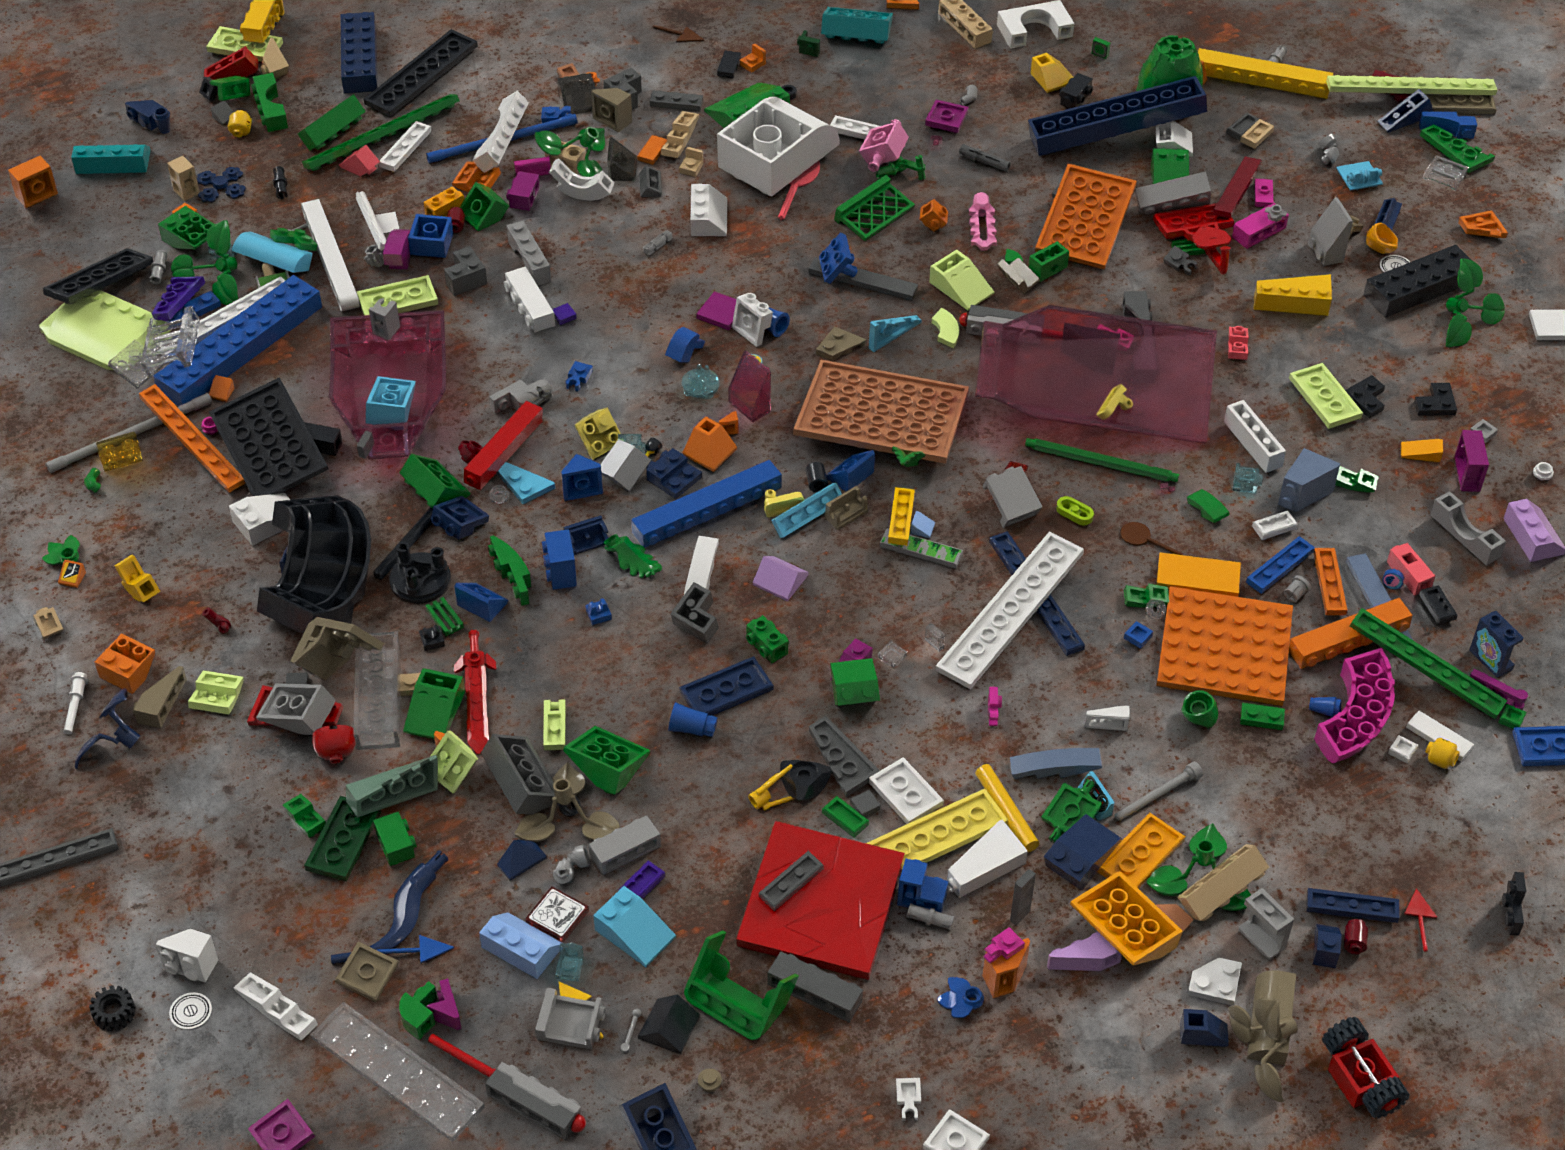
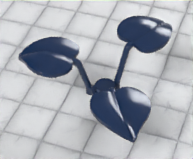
M126 688L121 689L111 699L99 717L100 719L102 717L105 718L109 714L119 725L113 733L116 738L101 733L95 734L77 754L75 760V768L77 770L81 757L99 739H106L115 744L121 742L129 749L139 739L140 735L126 725L115 712L116 705L127 700Z

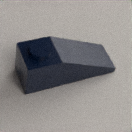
M1418 89L1377 122L1389 133L1420 121L1422 112H1432L1434 109L1430 99Z

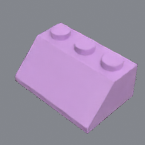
M1528 499L1508 503L1503 519L1530 562L1565 554L1564 544L1541 508Z

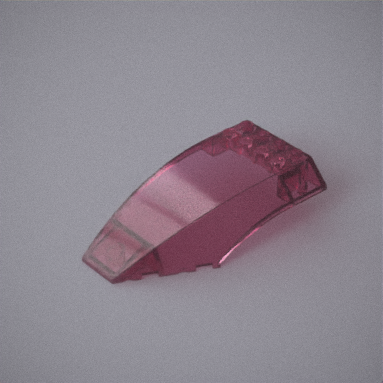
M444 310L398 313L400 328L389 341L373 334L370 315L330 318V388L328 398L357 442H359L365 431L373 434L374 446L367 456L368 459L409 457L445 393L446 342ZM377 376L416 381L407 422L376 425L366 423V402Z

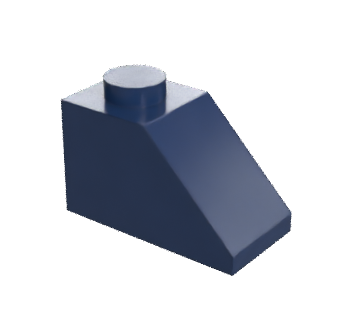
M1316 924L1313 965L1336 968L1341 950L1342 934L1339 928Z

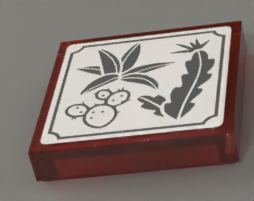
M551 886L525 920L526 923L564 943L589 912V906Z

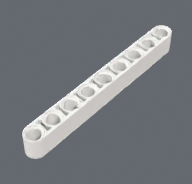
M319 199L301 203L304 218L313 240L318 244V254L341 312L359 308L360 304L356 290Z

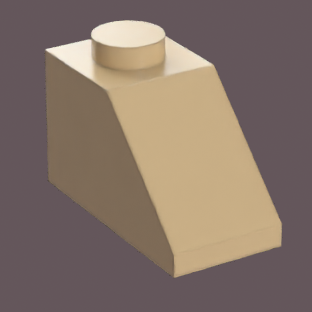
M270 38L260 68L263 75L273 73L274 78H278L288 74L289 65L275 40Z

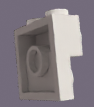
M743 294L737 297L732 328L757 347L762 345L764 330L770 327L773 312L768 309V304L759 302L755 294Z

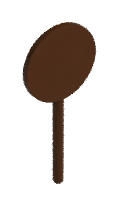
M1129 522L1121 528V538L1130 545L1139 546L1149 541L1174 554L1183 555V553L1150 538L1149 528L1142 523Z

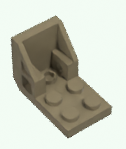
M316 617L308 624L290 662L317 678L326 681L349 661L354 648L359 649L361 647L367 651L372 649L381 651L384 643L354 624Z

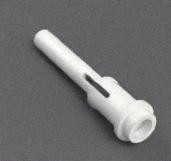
M76 672L71 677L73 683L69 693L71 701L63 731L65 734H72L79 700L83 699L84 688L88 684L87 675L82 672Z

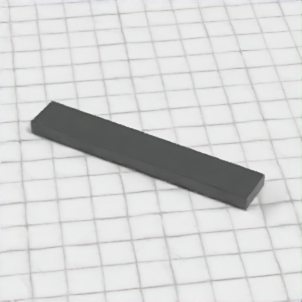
M815 257L809 267V273L823 277L820 260ZM857 268V274L853 278L840 273L834 279L911 301L918 290V284L859 268Z
M113 828L0 863V887L118 850L119 847Z

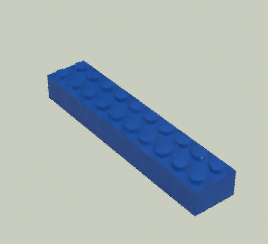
M292 275L153 376L155 384L177 406H181L194 398L204 395L211 389L215 375L227 378L321 309L320 291Z

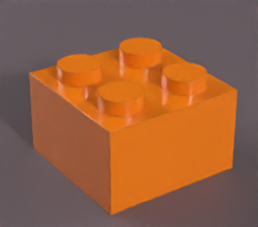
M41 156L8 170L15 196L25 208L58 194L51 166Z

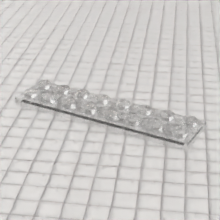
M342 1002L311 1033V1037L315 1042L452 1142L485 1108L484 1102L345 1002Z

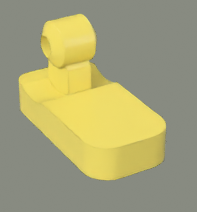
M1122 384L1114 387L1096 415L1104 420L1114 412L1117 405H1120L1122 410L1130 409L1133 406V402L1123 394L1127 389Z
M766 490L764 501L765 514L767 517L781 515L804 501V497L801 492L777 497L774 490Z

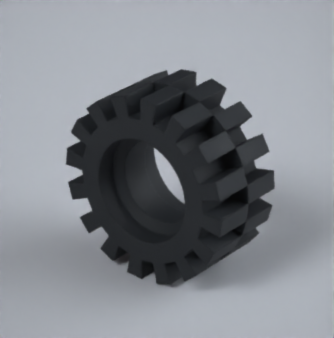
M114 985L109 986L110 990H106L105 987L102 988L101 994L97 991L95 993L96 998L92 997L90 1000L92 1004H89L96 1026H99L102 1030L106 1027L107 1031L112 1032V1027L116 1031L120 1030V1025L125 1028L127 1026L126 1021L131 1023L133 1020L132 1016H135V1005L131 994L126 988L122 989L121 986H117L115 989ZM113 1003L121 1004V1008L111 1014L104 1013V1009L108 1005Z

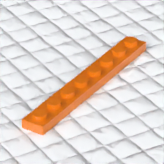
M156 384L139 393L140 399L229 493L245 484L242 475Z

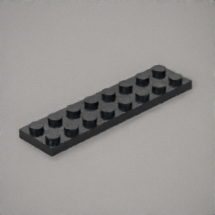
M452 29L365 97L364 104L385 115L393 116L478 47L477 41Z

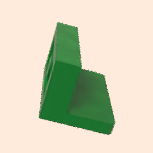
M232 76L209 81L210 85L218 86L219 100L224 101L250 96L249 78Z

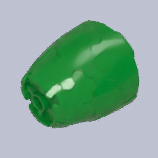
M1175 35L1161 38L1155 44L1145 63H1143L1136 91L1193 76L1197 77L1203 88L1202 64L1194 43L1188 38L1182 37L1181 39Z

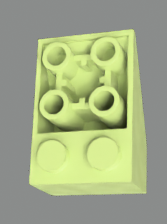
M958 250L953 251L930 266L929 282L968 311L971 305H978L994 294L993 289L972 261Z

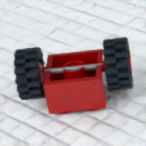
M1348 1017L1346 1021L1343 1019L1339 1024L1335 1023L1333 1028H1329L1328 1032L1324 1033L1322 1042L1332 1055L1328 1071L1353 1108L1364 1104L1371 1116L1379 1119L1382 1116L1386 1117L1388 1113H1394L1395 1109H1400V1106L1406 1103L1410 1096L1409 1092L1400 1081L1398 1074L1375 1040H1368L1369 1033L1358 1018Z

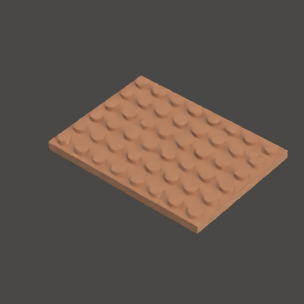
M820 360L794 426L793 435L895 454L892 451L893 446L904 451L906 455L911 452L922 451L926 455L922 459L946 464L969 393V387Z

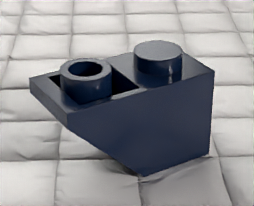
M153 100L125 103L126 114L131 120L136 121L151 131L157 128L152 115L156 108L164 106Z
M1183 1009L1180 1021L1181 1044L1228 1047V1024L1208 1010Z

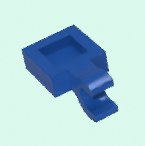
M564 106L561 110L560 107H542V123L571 115V106Z

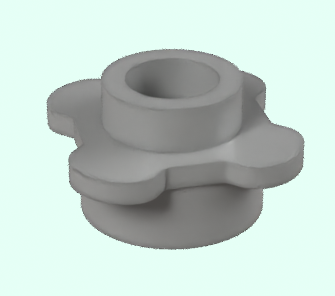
M1279 204L1265 208V212L1268 213V218L1271 221H1280L1287 214Z

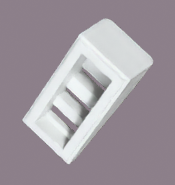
M1129 706L1086 711L1084 728L1127 731Z

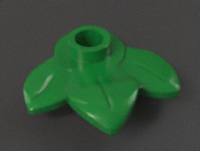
M72 535L66 538L64 544L49 542V554L43 556L42 560L50 565H63L65 560L77 562L79 560L78 549L80 543Z

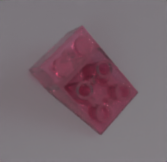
M745 350L728 388V402L751 422H755L771 412V371L767 366L760 363L755 356Z

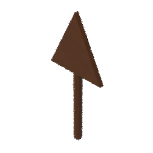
M658 25L652 26L656 29L679 34L680 36L676 42L704 41L702 37L687 26L683 32Z

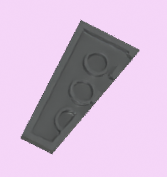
M826 716L809 726V733L827 765L831 767L832 774L845 797L869 783V777L880 771Z

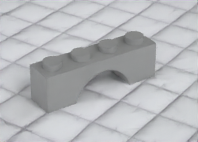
M519 221L506 225L508 243L514 253L519 252L521 254L524 264L537 286L551 282L550 265L525 222Z
M1449 491L1435 499L1430 516L1479 560L1488 565L1501 557L1506 540L1493 529L1484 532L1475 528L1466 516L1464 503Z

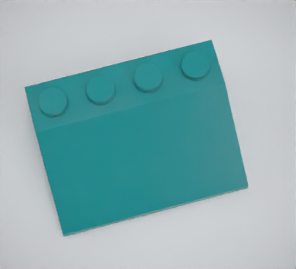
M827 7L822 16L821 34H824L827 38L841 36V39L851 40V37L858 38L859 41L873 39L876 43H884V41L889 39L893 13Z

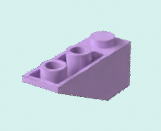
M1095 932L1089 938L1076 940L1070 946L1053 950L1048 956L1047 968L1053 970L1102 971L1120 963L1122 954L1099 932Z

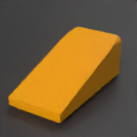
M1443 439L1401 442V458L1441 462Z

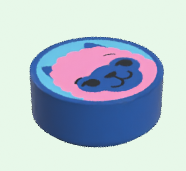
M1389 569L1384 573L1383 584L1389 589H1399L1403 585L1404 575L1399 570Z

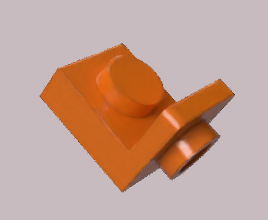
M753 44L752 53L740 59V66L751 73L766 64V51L757 44Z

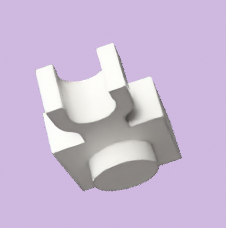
M920 1078L896 1079L897 1105H904L902 1121H906L905 1114L909 1111L914 1113V1121L918 1120V1111L914 1104H921Z

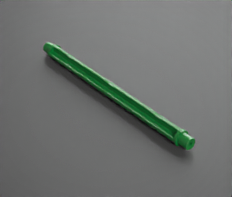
M1027 438L1025 446L1032 448V450L1052 453L1057 456L1102 465L1166 482L1173 481L1178 483L1180 475L1173 473L1171 470L1151 467L1146 464L1037 438Z

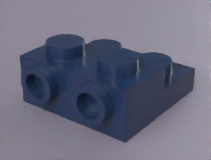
M674 448L670 451H663L660 459L656 462L651 461L646 468L647 481L674 499H677L702 478V472L690 465L688 458Z
M460 496L433 506L431 520L435 526L445 529L448 536H453L459 540L473 534L474 527L487 523L490 515L465 497Z

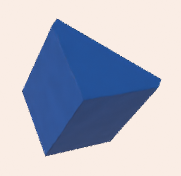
M871 450L851 455L827 474V479L832 483H837L838 487L845 492L859 485L874 473L875 452Z
M576 454L561 471L564 501L603 494L601 465Z
M456 583L454 586L457 605L489 622L494 619L509 601L507 598L477 583Z

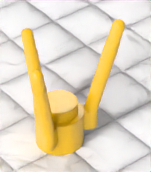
M791 764L748 795L755 809L762 807L766 811L770 807L794 800L790 796L769 802L771 795L767 790L793 768Z

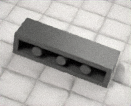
M780 952L768 971V985L777 988L780 980L796 973L799 977L791 996L850 1023L862 1003L863 989L855 983H848L840 979L833 973L820 970L814 964H807L792 954Z

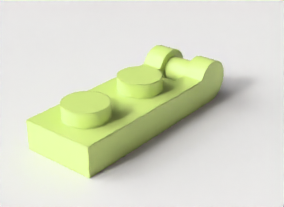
M560 699L559 702L544 700V750H563L564 746H566L565 699Z

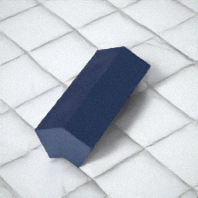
M1395 197L1384 200L1374 225L1376 223H1383L1392 231L1402 203L1397 202Z

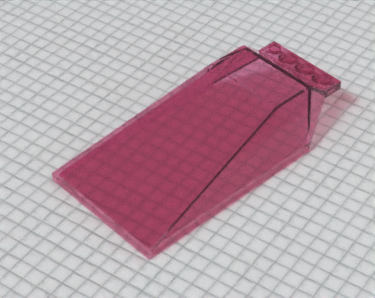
M1047 305L1004 324L984 321L975 397L994 399L1037 419L1205 444L1208 435L1217 331ZM1122 384L1127 389L1123 394L1132 400L1133 406L1128 410H1122L1120 405H1117L1114 412L1108 418L1100 419L1096 414L1108 394L1114 387Z

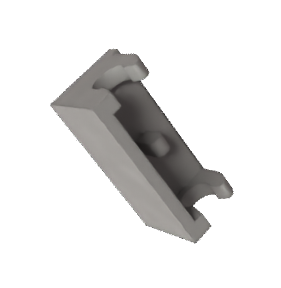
M381 298L373 307L369 308L373 334L389 341L400 328L397 303L390 301L386 307H382L384 299Z

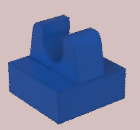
M604 598L598 602L593 603L592 601L585 605L592 625L612 620L611 612Z

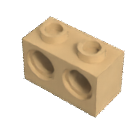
M571 144L564 149H560L561 153L558 156L545 153V157L550 159V167L559 158L572 172L578 174L577 164L581 160L585 161L586 148Z
M184 156L168 162L173 190L184 201L198 195L199 188L194 166Z

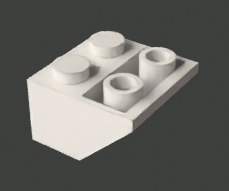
M1175 121L1156 125L1157 149L1189 150V157H1193L1192 132Z
M193 929L158 940L156 943L164 969L171 974L178 973L184 975L192 981L206 982L218 962L211 935Z

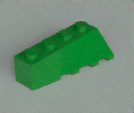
M353 94L297 134L309 151L314 148L319 150L326 145L324 143L325 140L331 141L336 138L339 130L344 132L350 128L349 123L353 122L355 124L361 120V115L366 111Z

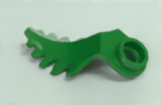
M892 447V451L897 455L900 464L906 467L918 465L919 460L926 456L922 451L911 452L906 455L901 449Z
M614 534L604 541L606 551L616 552L620 568L623 570L630 568V575L634 576L639 572L640 578H643L644 575L650 577L651 574L655 575L662 570L661 564H658V561L652 560V555L644 554L646 549L642 545L631 542L627 536L619 537L617 534Z

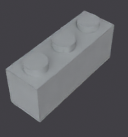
M646 815L640 819H635L622 828L615 829L612 833L602 838L595 839L589 844L590 858L601 874L605 875L661 847L660 833Z

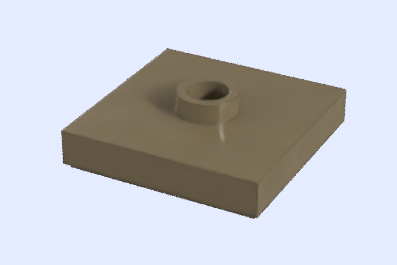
M357 942L337 975L335 983L377 1002L398 967L399 961L361 942Z

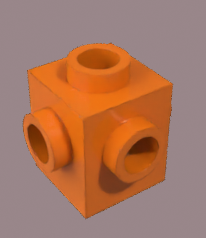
M935 199L920 208L919 220L933 232L947 224L948 211Z

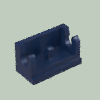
M601 515L563 527L564 530L569 529L574 555L604 546V541L609 538L606 534L608 529Z

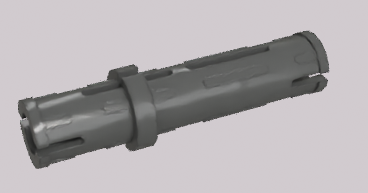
M962 144L959 149V155L971 158L974 162L979 161L1004 172H1008L1010 168V161L982 152L980 148L975 149Z

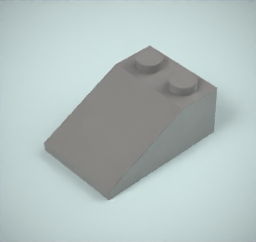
M1338 198L1333 199L1311 229L1310 237L1308 238L1309 246L1314 250L1317 259L1320 260L1323 266L1344 262L1353 220Z
M275 683L256 718L259 721L299 734L312 735L315 730L322 727L336 700L322 685Z

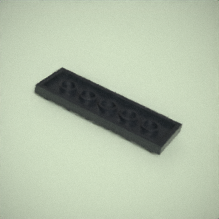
M126 248L44 287L43 293L66 304H74L83 297H88L96 291L103 290L110 284H115L125 277L132 276L133 273L139 270L146 269V267L152 264L153 257Z

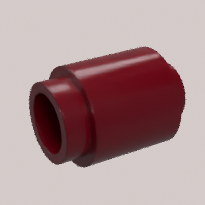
M452 207L447 212V217H452L453 233H459L464 227L465 214L461 208Z
M1352 919L1345 926L1344 948L1351 954H1361L1367 950L1368 928L1364 921Z

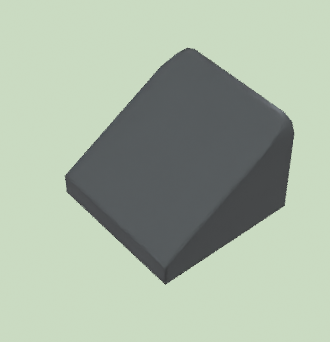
M222 101L211 107L212 117L222 125L227 124L229 116L233 113L230 106L225 101Z

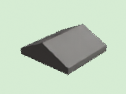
M618 439L600 464L603 476L630 492L647 468V465L651 462V459L635 446Z

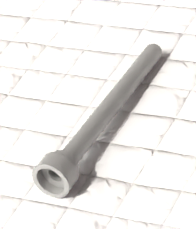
M1191 762L1185 766L1182 774L1117 812L1115 819L1121 821L1185 781L1199 779L1203 776L1202 768L1197 762Z

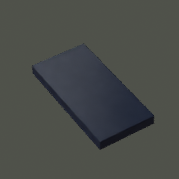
M754 656L679 687L680 694L691 709L708 713L711 716L774 690V685Z

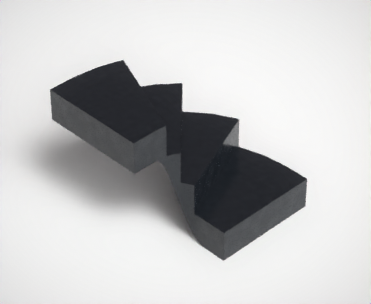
M339 495L275 501L272 525L289 533L286 562L281 578L276 586L259 588L257 612L304 634L308 624L316 617L351 624L354 604L362 600L366 592L370 563L371 535L369 523L362 510L352 501Z

